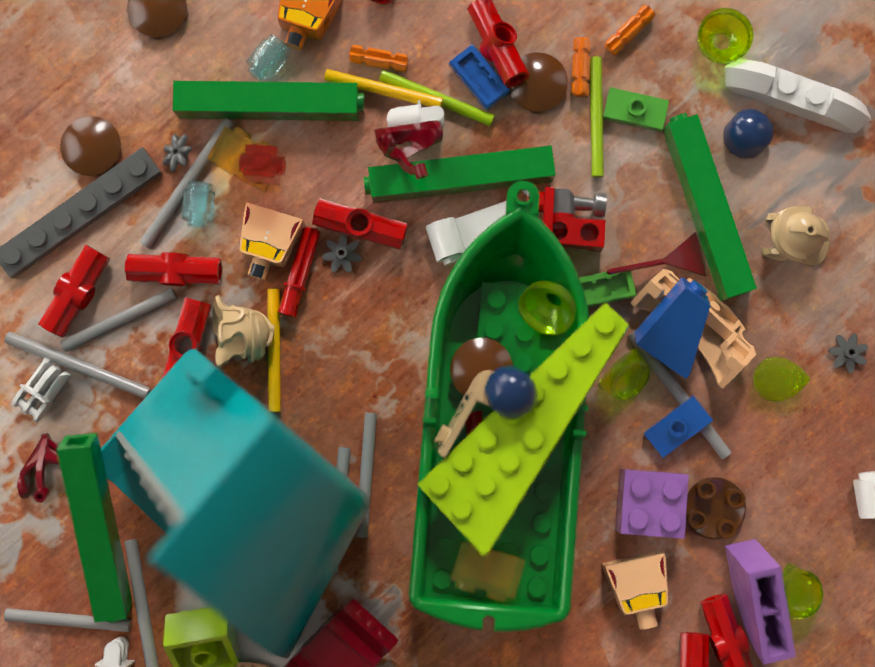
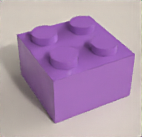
M619 468L615 530L621 534L685 539L688 475Z

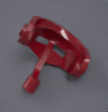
M437 120L374 129L376 144H378L385 157L397 161L406 173L415 175L416 179L428 177L425 163L412 165L407 159L442 141L443 131L441 124ZM402 143H411V146L400 149L396 147V145Z
M49 433L41 434L40 441L20 471L17 490L22 499L29 498L30 477L34 466H36L37 491L33 494L34 500L42 503L50 495L49 489L45 487L46 463L60 464L56 451L59 443L52 440Z

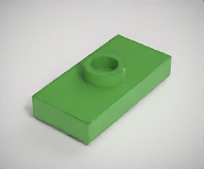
M610 87L603 119L661 132L664 127L669 100Z
M631 271L613 275L602 272L579 278L588 308L637 296Z

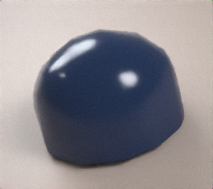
M744 109L738 112L725 126L723 131L724 144L730 153L739 158H754L771 143L773 139V125L767 115L757 109Z
M512 365L499 367L491 373L484 387V393L491 409L497 415L507 420L520 419L530 413L535 407L536 399L538 398L533 379L525 371Z

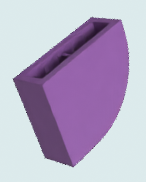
M756 539L725 545L736 603L743 625L756 654L763 664L795 658L781 566Z

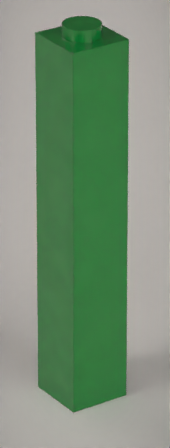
M173 81L172 111L179 119L227 118L238 120L359 121V112H364L365 95L364 93H359L357 83Z
M687 113L676 115L669 119L670 122L663 129V133L719 299L723 301L756 290L757 287L699 116L695 114L688 117Z
M552 145L410 162L412 165L425 163L428 177L423 179H416L415 175L406 173L398 163L368 167L369 176L363 177L365 195H371L373 203L506 188L511 187L518 181H528L532 184L553 182L556 173Z
M98 433L65 436L56 451L94 622L106 621L108 623H115L127 619L133 600Z

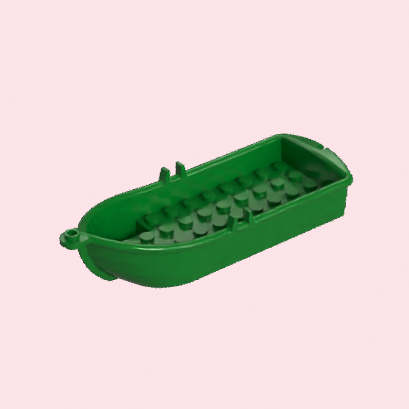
M518 181L509 188L506 197L505 215L488 226L468 246L451 270L440 293L430 335L418 484L467 437L464 423L446 457L439 455L436 449L439 441L437 443L434 442L442 425L448 427L464 398V395L453 384L450 374L452 357L462 344L475 338L495 340L508 351L513 366L525 371L530 376L589 319L587 301L578 273L562 244L538 218L539 192L536 186L528 181ZM525 193L529 200L521 202L517 195ZM586 397L576 415L573 416L566 427L563 436L540 473L537 474L525 493L522 502L512 514L504 531L501 532L491 548V552L486 557L479 552L418 486L409 584V600L416 610L455 626L480 631L483 628V618L485 616H492L495 619L493 632H516L537 629L560 623L568 617L572 599L582 448L587 432L584 431L585 411H588ZM476 401L471 412L483 410V420L493 412L489 405H485L480 401Z

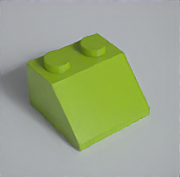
M211 607L189 611L184 610L165 615L163 647L173 667L237 666L239 662H242L236 628Z

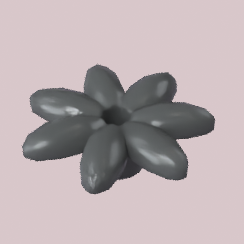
M173 134L171 145H164L163 150L168 154L164 157L162 164H170L171 172L176 170L178 163L186 166L188 153L192 151L190 146H185L188 135H183L179 139L176 134Z
M344 234L340 235L338 244L331 240L326 241L328 248L332 252L324 254L322 259L334 260L331 265L332 272H336L342 264L346 272L350 273L352 270L350 261L358 262L362 260L361 256L353 253L359 246L358 241L347 245V239Z
M855 333L849 337L848 341L841 335H837L836 341L839 347L828 349L829 353L838 356L833 364L835 368L845 363L848 372L853 373L855 362L861 365L867 364V361L860 353L866 351L868 345H856L857 335Z

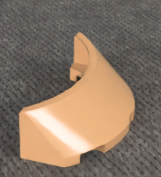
M663 269L647 283L631 304L634 307L651 313L680 279L672 271ZM691 278L687 279L690 283L693 281ZM707 289V297L711 306L698 350L709 364L718 385L723 389L745 368L756 355L754 346L744 339L742 334L746 329L737 316L714 293Z

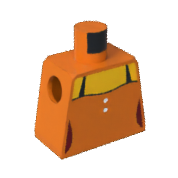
M280 0L277 20L282 29L289 31L285 45L293 50L302 51L306 37L320 41L343 0Z

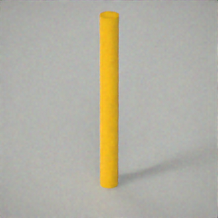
M327 69L325 72L324 80L328 82L357 83L360 90L418 104V100H420V104L427 107H442L443 104L442 97Z
M267 289L268 319L274 325V336L271 345L268 346V412L281 411L280 313H277L280 306V289Z

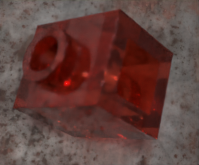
M246 144L245 153H240L239 171L243 172L245 179L249 183L280 185L281 175H285L286 157L282 155L278 146Z

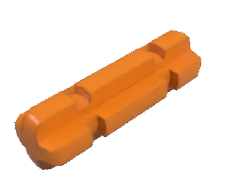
M643 5L635 15L616 31L615 35H612L604 45L606 50L614 56L617 55L624 45H627L643 30L644 25L647 26L654 19L655 12L648 5Z
M577 37L573 40V51H575V54H573L572 78L574 82H572L571 93L574 97H586L589 94V84H587V81L590 80V56L588 53L591 52V41L587 37Z
M352 45L350 48L349 60L352 63L362 64V62H365L368 66L384 69L393 67L394 71L405 72L407 69L408 56L406 54L396 52L395 55H392L391 51L370 47L366 50L364 46Z

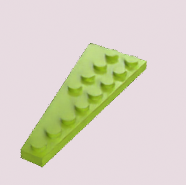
M606 303L530 375L535 383L538 396L536 405L530 413L520 419L507 420L493 411L418 484L485 557L491 552V548L499 535L504 531L512 514L522 502L525 493L537 474L540 473L563 436L566 427L579 410L587 393L592 389L607 361L610 360L629 329V324Z

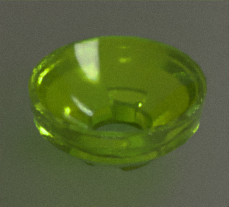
M720 8L710 12L700 23L697 32V44L701 53L711 62L724 65L734 63L744 57L751 48L754 38L753 27L748 18L732 8ZM717 34L725 35L729 40V47L723 50L716 48L713 44V37Z
M549 281L535 282L525 289L519 299V311L522 318L531 328L540 333L559 335L566 332L573 324L576 316L575 301L566 289L556 283ZM553 293L557 295L561 300V305L551 304L547 300L546 294Z

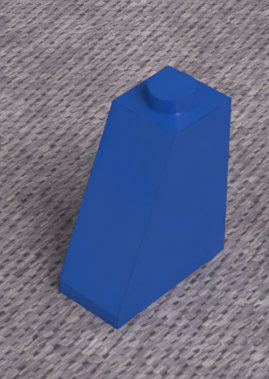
M681 277L634 334L636 344L686 379L690 375L711 305L707 297L708 291L703 285L695 280L690 283Z

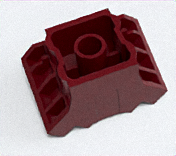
M353 598L341 609H338L304 642L283 667H375L381 658L392 650L399 639Z

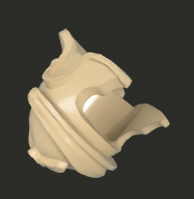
M809 205L791 206L779 213H768L766 220H773L771 240L775 248H762L763 256L778 261L791 260L802 262L807 266L821 264L828 252L830 233L827 223L813 214V208Z
M219 295L214 297L212 326L215 336L218 337L219 345L215 354L217 368H221V365L228 363L235 356L243 359L248 358L250 363L263 358L265 347L271 345L274 336V325L271 324L270 320L259 311L245 307H235L233 304L227 306Z

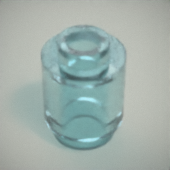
M270 35L267 39L264 38L247 59L246 63L249 65L247 71L261 82L264 78L271 81L287 60V53L290 51L289 47L274 35Z
M199 181L188 182V188L184 189L182 219L187 221L188 226L205 228L206 223L213 222L215 192L212 191V184Z

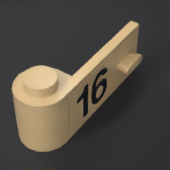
M484 370L477 374L448 427L442 425L434 439L435 443L439 441L436 447L439 455L446 457L476 401L478 400L485 405H489L484 393V387L489 375L494 371Z

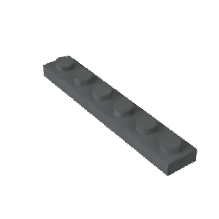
M143 147L3 244L0 247V265L7 275L14 279L163 173Z

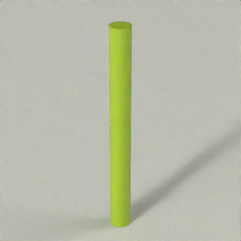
M594 56L590 58L592 178L604 177L602 57Z
M383 70L380 75L379 81L442 97V107L487 126H491L495 115L386 70Z

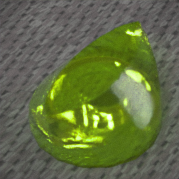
M637 348L632 349L608 369L600 379L597 387L619 400L629 399L638 394L647 384L650 377V368Z
M777 356L768 357L759 362L754 369L752 378L757 393L764 399L773 402L784 401L793 397L810 381V377L800 366L788 359Z
M787 563L782 577L789 619L811 617L819 610L824 595L822 584L819 578L812 572Z

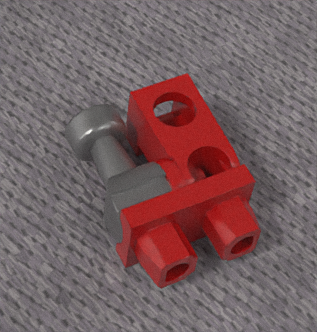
M545 187L544 192L538 191V212H543L542 222L552 231L564 248L602 252L605 244L606 220L575 218V211H592L594 217H605L606 193H594L593 198L574 196L569 189Z

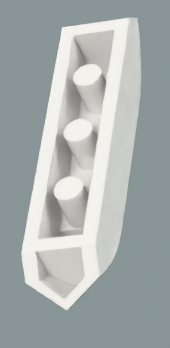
M735 59L725 66L726 87L731 92L846 133H857L872 120L864 103L837 88L766 63L752 60Z

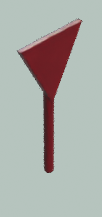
M696 232L663 259L607 270L608 275L667 264L706 276Z

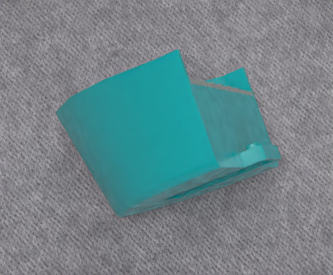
M191 349L176 362L102 446L101 451L107 479L114 483L168 534V537L150 556L149 559L152 563L180 581L234 628L268 653L288 659L369 510L370 500L366 493L195 349Z

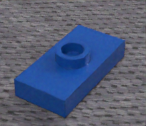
M473 44L449 62L450 68L485 111H488L510 93V89L506 87L503 80Z
M692 395L644 431V435L664 458L710 424L713 419L696 397Z

